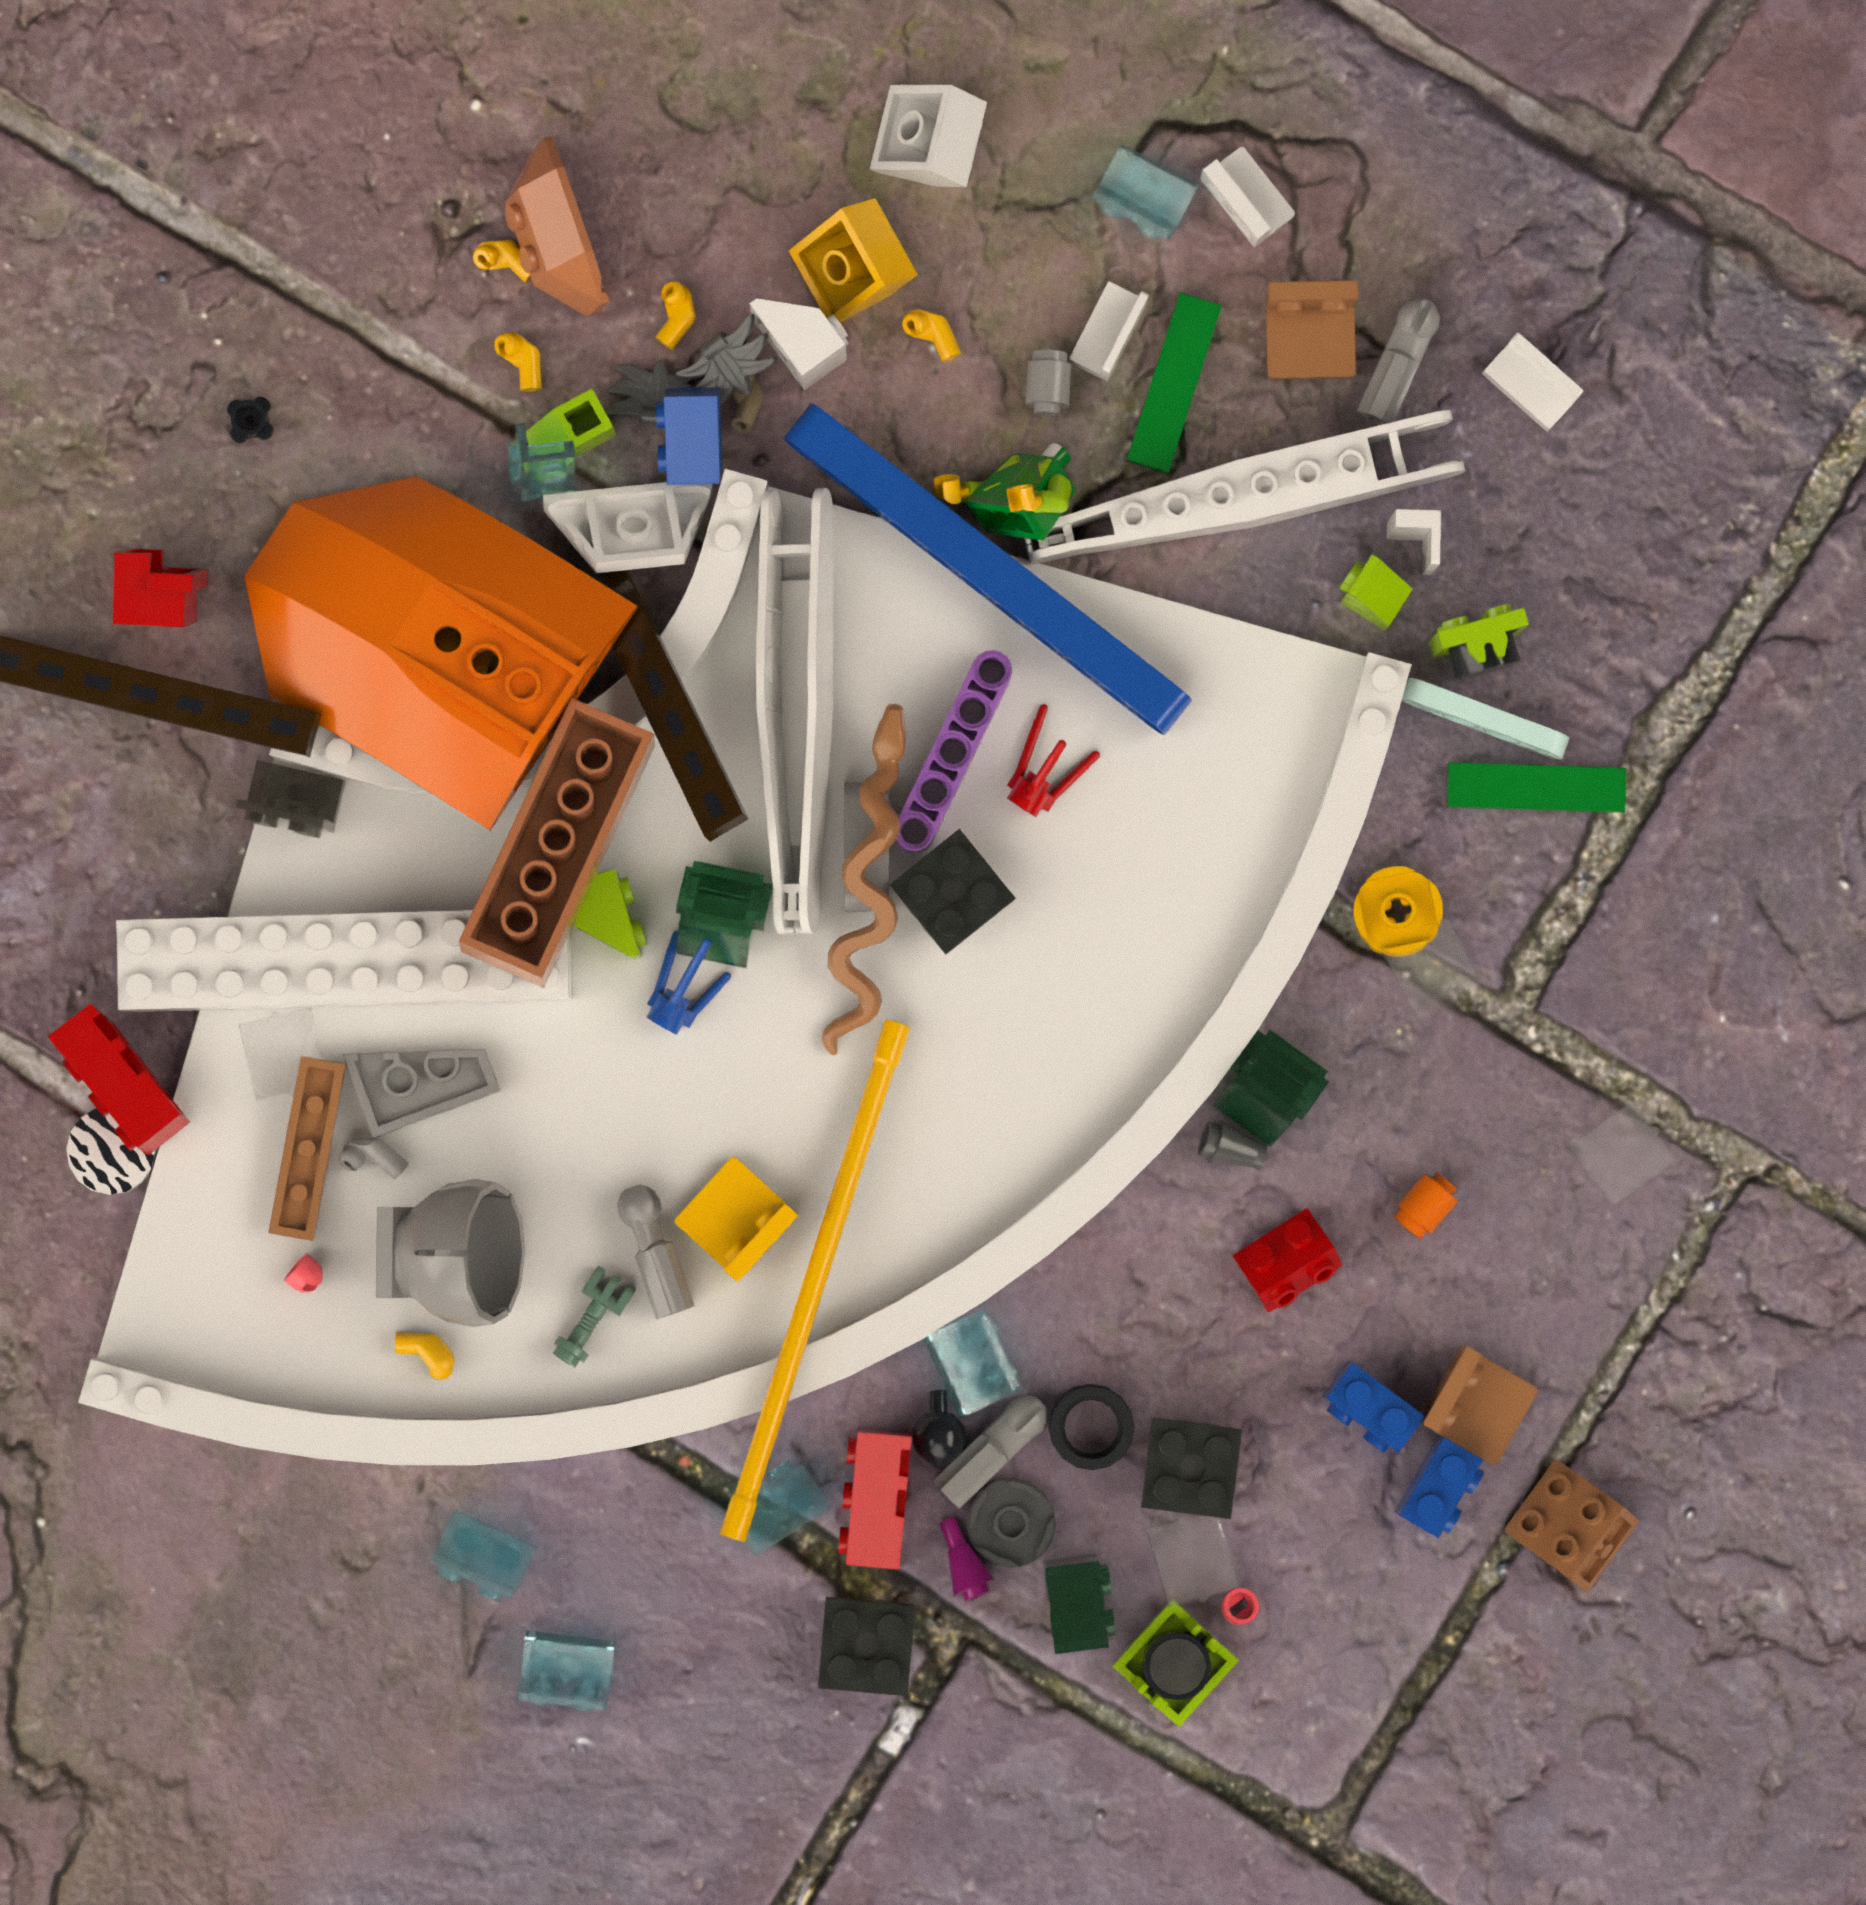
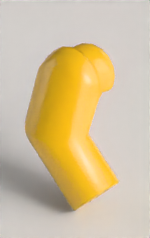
M513 240L482 242L474 250L473 261L478 268L482 270L510 268L524 283L531 280L530 274L524 271L520 262V246Z
M676 281L666 283L661 290V298L665 303L668 320L655 336L661 344L670 350L675 348L696 318L691 292L686 286Z
M915 309L903 317L902 328L904 332L909 336L933 342L942 362L950 361L962 354L948 320L944 316L922 309Z
M509 332L498 335L494 342V349L499 356L519 368L520 391H541L542 380L539 349L518 333Z
M396 1332L395 1354L419 1355L429 1367V1374L434 1379L444 1380L451 1376L455 1363L454 1355L438 1335L434 1333Z

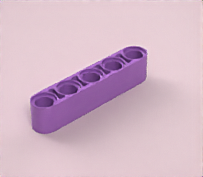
M985 651L974 660L899 815L901 828L896 843L906 853H922L933 843L1009 686L1012 675L1011 663L1008 657L999 651ZM993 661L1002 666L1005 675L1001 681L990 684L981 679L979 669L986 662ZM970 701L978 702L985 710V717L982 721L975 724L966 723L961 718L959 712L963 704ZM956 741L964 746L966 756L961 762L950 764L942 759L940 750L947 742ZM930 781L940 782L946 789L945 799L938 804H929L921 796L922 787ZM910 821L921 822L927 829V837L919 844L907 843L901 835L904 825Z

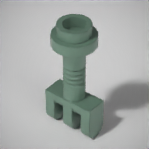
M600 1266L595 1269L582 1290V1293L591 1298L592 1301L587 1307L586 1313L581 1317V1321L578 1322L579 1325L575 1326L567 1340L558 1336L554 1342L557 1347L553 1354L576 1368L579 1361L584 1363L589 1356L582 1348L607 1309L620 1316L636 1291L635 1288L628 1285L622 1291L619 1299L612 1296L621 1279L614 1275L604 1290L598 1287L597 1284L601 1282L606 1272Z

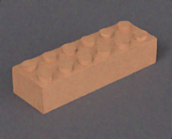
M573 698L570 699L459 939L462 953L540 987H545L655 747L654 733Z

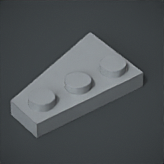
M486 1049L342 1054L373 1138L501 1091Z

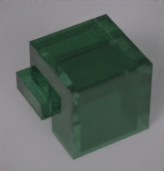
M694 860L693 867H685L676 905V913L681 914L677 954L693 957L703 939L709 938L711 945L703 960L747 968L754 930H764L773 884L765 883L764 875Z
M1269 1029L1265 1035L1257 1030L1230 1067L1236 1074L1229 1081L1213 1106L1271 1147L1291 1126L1296 1117L1302 1120L1307 1115L1329 1083L1324 1078L1328 1071Z

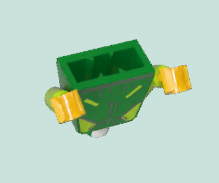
M1051 443L1041 456L1021 453L1011 455L983 482L964 481L960 485L959 475H939L934 478L935 497L945 500L950 504H958L961 501L967 503L986 533L1044 541L1060 515L1068 509L1070 499L1074 495V485L1063 470L1071 461V457L1062 446Z

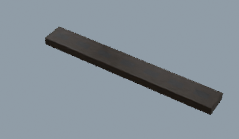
M574 550L569 553V556L576 568L637 605L636 611L620 633L613 647L704 837L711 842L749 818L629 571L595 573L579 552Z
M0 636L1 683L309 758L311 756L321 714L318 712Z

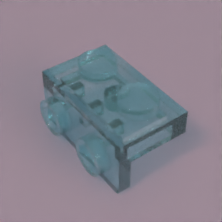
M1121 144L1091 199L1100 203L1098 208L1108 216L1116 219H1122L1124 216L1139 224L1137 229L1144 235L1155 240H1161L1162 237L1169 240L1176 232L1199 185Z
M525 423L515 424V440H508L510 458L508 460V471L511 486H519L521 502L539 499L543 501V495L574 492L576 456L573 440L528 446Z
M984 1310L961 1318L923 1338L959 1419L1020 1392L1016 1368L1006 1358L999 1343L998 1329L995 1323L988 1318Z
M790 1460L767 1474L771 1482L759 1490L757 1507L746 1538V1543L755 1557L831 1508V1505L803 1462L793 1466Z
M456 1509L436 1552L433 1553L429 1562L438 1566L436 1570L438 1575L456 1583H460L462 1578H465L479 1585L476 1592L491 1600L501 1602L503 1596L508 1599H512L515 1596L537 1547Z
M526 1630L517 1699L529 1701L538 1706L554 1704L575 1707L581 1711L606 1710L612 1684L616 1641Z

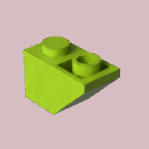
M591 388L551 410L520 435L518 440L540 478L617 435L600 401Z
M1372 554L1365 564L1357 560L1339 588L1346 592L1340 604L1381 630L1386 631L1413 588L1384 562Z
M616 869L596 874L574 922L575 927L632 959L641 958L640 947L647 945L640 919L632 921L627 904L635 902L628 876L620 878Z

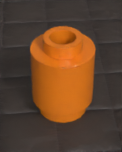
M1438 1172L1432 1178L1424 1173L1397 1206L1400 1209L1393 1217L1421 1240L1427 1232L1432 1234L1456 1206L1458 1201L1452 1195L1456 1192L1457 1188Z

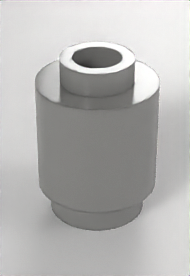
M1036 350L1032 352V361L1027 363L1025 405L1033 408L1034 415L1058 417L1060 416V410L1069 408L1072 365L1067 362L1068 354L1066 352L1058 350Z

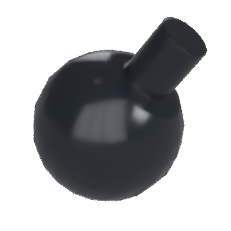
M932 1390L930 1391V1413L923 1414L917 1420L913 1428L912 1440L916 1452L922 1459L934 1467L943 1468L963 1452L967 1435L961 1420L955 1414L948 1413L947 1391Z

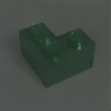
M1096 1554L1043 1561L1055 1654L1108 1648V1636L1116 1635L1113 1609H1104V1595L1112 1594L1107 1564H1100Z

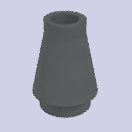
M1209 1121L1202 1132L1198 1145V1155L1206 1157L1207 1163L1251 1167L1257 1170L1261 1169L1267 1154L1266 1144L1252 1139L1223 1121H1219L1218 1124Z

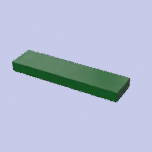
M1181 292L1179 293L1126 462L1166 475L1169 474L1222 305Z
M1451 762L1447 764L1446 808L1625 813L1626 768Z

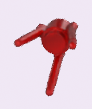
M1045 704L1040 705L1016 771L1007 784L1012 789L1007 799L1034 817H1037L1041 809L1049 812L1056 799L1100 757L1098 751H1093L1055 788L1047 793L1052 785L1046 782L1045 779L1066 747V742L1059 740L1038 773L1034 774L1029 771L1024 778L1048 710Z

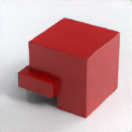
M126 548L114 552L113 624L184 628L196 623L198 590L208 587L209 569L163 567V550Z

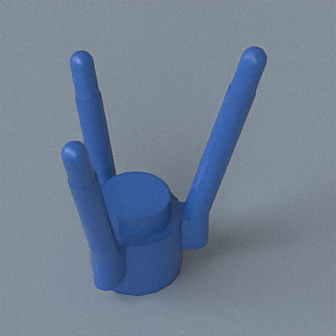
M679 931L672 933L654 992L647 1002L652 1008L646 1016L652 1022L676 1035L682 1025L688 1028L691 1027L696 1016L731 979L729 972L723 973L689 1010L687 1009L691 1001L683 997L711 945V940L705 938L695 952L676 989L673 991L668 988L664 994L681 937Z

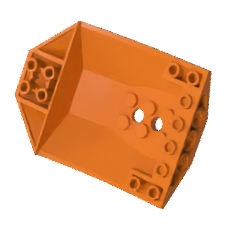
M417 476L293 502L244 575L270 698L272 697L282 704L320 713V726L398 772L489 831L492 830L555 734L570 699H578L637 609V605L541 545L455 495ZM446 627L454 628L461 634L459 647L451 652L441 651L435 645L436 634ZM489 651L498 657V666L492 673L480 674L474 670L473 660L480 652Z

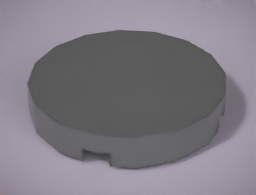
M1007 1478L996 1480L979 1491L970 1504L967 1527L969 1539L980 1556L993 1565L1011 1569L1028 1565L1043 1556L1053 1541L1056 1521L1053 1506L1042 1490L1029 1481Z

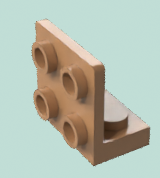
M1358 281L1268 283L1265 291L1268 379L1353 378L1355 376L1354 306L1358 300Z
M1461 1344L1424 1408L1422 1414L1425 1418L1420 1424L1489 1464L1497 1465L1536 1397L1538 1389L1486 1359L1481 1353Z
M1555 1460L1507 1524L1505 1532L1588 1593L1640 1520L1560 1461Z

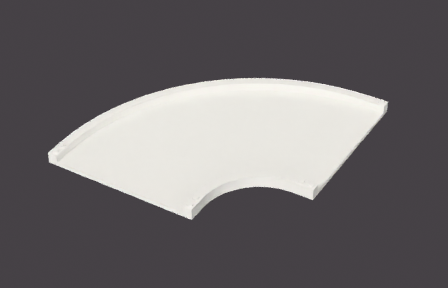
M725 469L694 574L676 612L660 637L749 819L711 842L704 837L627 675H625L606 692L587 705L654 733L655 747L597 872L598 874L616 869L620 878L628 876L635 902L627 904L632 921L640 919L647 945L640 947L641 958L632 959L579 930L575 927L574 923L571 928L573 1000L200 1010L173 1099L190 1123L159 1147L97 1358L90 1360L78 1403L160 1427L237 1446L315 1459L386 1465H486L551 1460L637 1446L704 1430L760 1412L873 1066V1055L885 1020L904 1024L910 1027V1031L899 1065L895 1068L788 1401L849 1377L922 1340L986 1301L1048 1256L1106 1207L1167 1146L1214 1091L1252 1039L1298 966L1335 894L1364 824L1389 747L1412 664L1370 652L1366 656L1044 564H1030L1029 560L1010 555L1189 695L1192 702L1167 734L1162 735L1144 723L884 519L833 505V722L820 888V923L817 932L814 934H779L776 931L773 920V883L756 711L760 511L763 493L766 490H776L779 493L783 506L782 545L811 544L812 498L770 487L767 480ZM810 556L782 557V581L810 580ZM985 651H999L1007 656L1011 663L1012 675L1009 686L933 843L926 851L919 854L904 852L896 842L889 848V897L895 903L898 914L895 931L882 943L860 949L850 956L853 966L870 978L880 990L882 1003L879 1012L869 1023L840 1036L837 1039L838 1053L831 1055L822 1043L823 1031L832 1020L854 1010L860 1004V1001L855 993L833 977L827 967L828 952L831 945L839 937L869 926L875 920L874 912H844V882L842 879V865L844 863V783L864 782L868 776L875 773L877 763L872 752V744L878 724L883 717L887 705L898 704L902 706L906 744L904 754L898 761V781L889 790V804L900 815L974 660ZM993 661L986 662L979 669L981 679L990 684L1001 681L1005 675L1002 666ZM974 701L963 704L959 711L961 718L970 724L978 723L985 717L983 706ZM1045 704L1048 710L1024 778L1029 771L1034 774L1038 773L1059 740H1064L1066 747L1045 779L1046 782L1052 785L1047 793L1055 788L1093 751H1098L1100 757L1056 799L1049 812L1041 809L1037 817H1034L1007 799L1012 790L1007 784L1016 771L1040 705ZM318 725L310 758L271 748L269 755L274 760L227 917L473 910L551 740L491 831ZM950 741L942 746L940 755L945 762L957 764L965 758L966 750L959 742ZM930 781L921 789L923 800L929 804L942 802L947 794L944 785L937 781ZM910 821L902 828L901 835L907 843L915 845L925 840L927 829L921 822ZM960 828L1016 899L945 955L890 887V884ZM792 846L794 884H799L801 846ZM794 921L793 927H801L800 921ZM674 931H679L681 937L664 994L668 988L673 991L676 989L695 952L705 938L711 940V945L683 997L691 1001L687 1009L689 1010L723 973L729 972L731 974V979L696 1016L691 1027L688 1028L682 1025L677 1035L646 1017L652 1008L647 1002L654 992ZM486 1049L501 1090L500 1092L376 1137L386 1142L409 1163L407 1168L395 1180L376 1163L365 1164L356 1171H349L339 1161V1155L344 1150L343 1147L347 1142L352 1139L373 1138L346 1066L315 1238L313 1241L268 1233L301 1056L346 1064L342 1054ZM731 1157H736L799 1214V1217L739 1282H736L728 1275L716 1260L675 1224V1218ZM472 1179L496 1182L510 1190L509 1193H512L522 1217L525 1259L521 1289L511 1313H508L507 1317L495 1324L471 1327L444 1321L430 1313L414 1298H376L377 1207H415L431 1193L449 1183ZM636 1185L648 1186L660 1198L661 1212L658 1221L665 1241L673 1242L694 1303L692 1308L660 1319H656L635 1258L636 1253L639 1251V1246L633 1229L623 1223L618 1214L617 1203L620 1195L625 1189ZM305 1253L313 1257L323 1270L322 1283L311 1292L295 1290L284 1281L286 1275ZM600 1266L606 1272L601 1282L597 1284L598 1287L604 1290L614 1275L621 1279L612 1296L619 1299L622 1291L628 1285L635 1288L636 1291L620 1316L607 1309L582 1348L589 1356L584 1363L579 1361L576 1368L553 1354L557 1347L554 1342L558 1336L567 1340L575 1326L579 1325L578 1322L581 1321V1317L586 1313L585 1311L592 1301L591 1298L582 1293V1290L595 1269ZM396 1332L434 1333L438 1335L454 1355L455 1363L451 1376L444 1380L434 1379L429 1374V1367L419 1355L395 1354Z

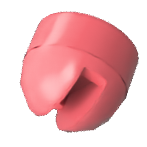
M305 1253L292 1267L284 1281L295 1290L311 1292L322 1283L323 1270L313 1257Z
M1237 1588L1228 1592L1221 1602V1612L1224 1618L1233 1625H1244L1251 1622L1259 1611L1257 1597L1253 1592L1245 1588ZM1244 1598L1248 1605L1233 1616L1229 1608L1235 1606Z

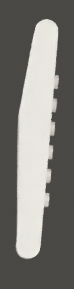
M1450 410L1432 412L1235 460L1061 516L1049 534L1062 531L1063 533L1046 537L1044 541L1038 540L1039 550L1033 551L1031 540L1024 538L1030 564L1045 563L1075 555L1248 529L1457 476L1466 471L1464 462L1450 461L1407 473L1398 436L1409 433L1427 431L1447 425L1453 420ZM1388 439L1396 476L1378 480L1369 444ZM1111 517L1114 530L1113 535L1074 540L1072 528Z
M816 488L812 496L811 544L782 545L783 506L779 493L776 490H766L761 499L756 636V711L773 883V920L776 931L779 934H814L817 932L820 923V888L833 722V502L828 488ZM810 556V580L782 581V557ZM792 846H801L799 884H794ZM794 921H800L801 927L794 928Z

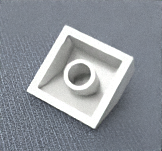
M890 85L870 170L935 187H967L987 102L953 85Z
M758 298L749 303L751 314L755 315L754 323L762 334H768L767 341L804 391L847 360L846 346L849 343L846 337L848 334L833 314L826 318L820 308Z

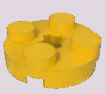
M1405 866L1383 868L1373 873L1360 888L1354 901V923L1360 937L1373 951L1394 957L1408 956L1423 950L1435 939L1443 917L1441 895L1435 884L1429 879L1427 880L1422 874L1415 872L1416 870ZM1400 900V904L1403 907L1409 906L1411 909V913L1405 915L1404 922L1396 923L1394 918H1387L1385 911L1391 909L1392 901Z

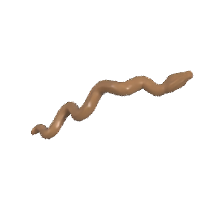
M898 704L887 705L883 717L878 724L872 744V752L877 763V770L868 776L859 788L861 807L873 821L874 829L851 851L842 865L844 885L854 897L874 912L875 920L869 926L839 937L831 945L828 952L827 967L833 977L855 993L860 1001V1004L854 1010L832 1020L823 1031L822 1043L831 1055L838 1053L837 1039L869 1023L878 1014L882 1003L881 992L870 978L853 966L850 956L860 949L877 945L887 940L895 931L898 921L895 903L887 893L865 877L867 867L896 842L901 828L899 815L883 796L898 781V761L904 754L906 744L904 711L902 706Z

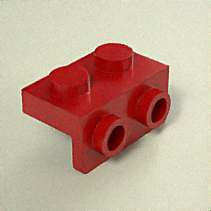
M1308 1208L1232 1255L1267 1312L1290 1305L1297 1298L1298 1294L1314 1284H1321L1329 1280L1336 1270L1342 1266L1335 1247Z

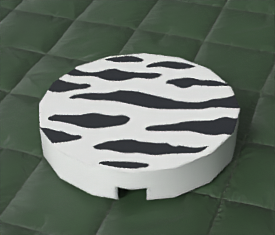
M97 1108L81 1117L70 1132L66 1148L69 1167L77 1180L94 1192L108 1195L130 1192L143 1183L152 1172L158 1149L150 1155H146L137 1147L130 1151L114 1131L119 1124L110 1113L104 1117Z

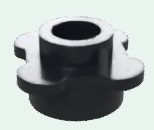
M257 397L254 401L233 400L229 403L227 413L231 416L233 428L230 431V436L233 441L242 444L250 438L268 440L272 437L274 428L269 423L268 417L271 404L266 398ZM253 416L255 419L254 423L248 424L246 422L247 417Z

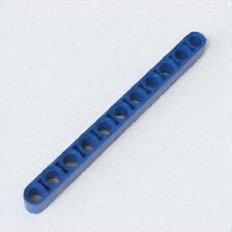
M809 404L783 437L785 442L805 459L1158 733L1166 735L1192 702L1189 695L815 404Z

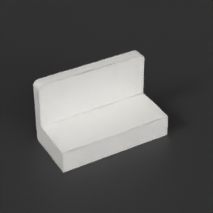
M1244 147L1238 148L1221 162L1216 159L1202 171L1200 180L1254 248L1293 219L1295 215L1294 210Z
M1108 281L1068 362L1108 382L1148 303L1149 294L1141 291L1138 296Z
M1518 332L1482 373L1546 432L1555 425L1584 392Z
M1396 509L1387 522V540H1422V575H1431L1440 565L1441 510Z

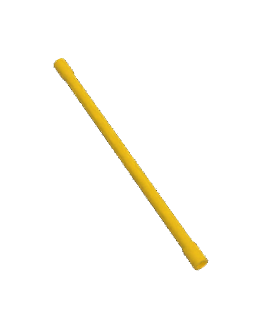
M892 1020L884 1021L873 1055V1066L735 1493L731 1496L719 1535L744 1543L746 1541L757 1507V1496L895 1068L899 1065L910 1031V1027Z

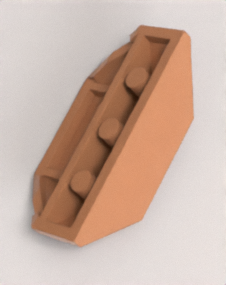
M552 136L544 137L530 152L505 202L506 222L510 230L515 231L520 245V262L524 271L530 274L533 286L586 317L594 316L609 303L605 288H603L598 264Z

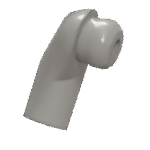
M380 1138L352 1139L344 1145V1150L339 1155L341 1165L349 1171H356L365 1164L376 1163L394 1180L409 1165L403 1157Z

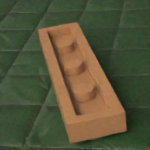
M301 1056L268 1232L270 1234L313 1241L315 1238L346 1064L306 1056Z

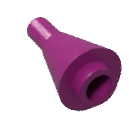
M953 1517L939 1523L949 1548L948 1558L954 1597L963 1595L965 1602L989 1593L988 1584L995 1581V1579L971 1546L965 1542L956 1518Z

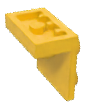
M731 1157L675 1218V1224L716 1260L728 1275L736 1282H739L799 1217V1214L736 1157Z

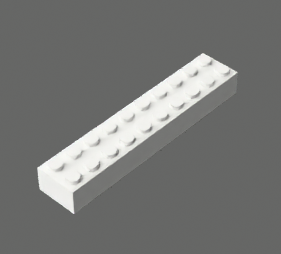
M473 910L116 920L118 1010L124 1012L573 1000L571 931L543 988L461 952L459 939Z

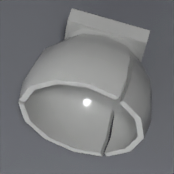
M472 1179L449 1183L431 1193L415 1207H377L376 1298H414L430 1313L444 1321L471 1327L495 1324L507 1317L508 1313H511L521 1289L525 1259L522 1217L512 1193H509L510 1190L496 1182Z

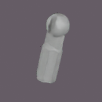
M1425 298L1410 299L1399 309L1397 322L1356 411V414L1362 416L1365 420L1376 425L1395 421L1429 342L1439 329L1440 314L1433 302Z
M636 1185L625 1189L617 1203L618 1214L623 1223L633 1229L639 1251L636 1253L635 1258L656 1319L694 1307L673 1242L665 1241L658 1221L661 1212L660 1198L653 1189L645 1185Z
M1024 1394L1015 1397L1010 1401L1006 1410L952 1461L933 1482L960 1509L1032 1438H1035L1044 1431L1049 1419L1047 1407L1033 1395Z

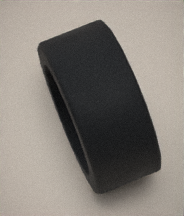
M1086 1384L1073 1387L1060 1396L1051 1410L1048 1428L1052 1444L1062 1459L1076 1468L1097 1470L1110 1467L1124 1456L1132 1443L1134 1422L1131 1410L1120 1395L1105 1386ZM1089 1400L1099 1401L1110 1407L1116 1416L1118 1424L1117 1435L1111 1446L1102 1452L1093 1454L1081 1452L1073 1447L1067 1439L1065 1432L1066 1417L1071 1409L1080 1402Z

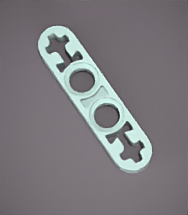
M1415 678L1407 679L1402 697L1404 703L1541 755L1559 760L1563 758L1570 739L1567 735Z

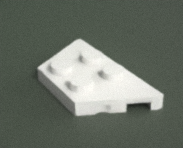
M667 482L546 494L543 495V509L595 573L685 564L713 494V484L667 485Z

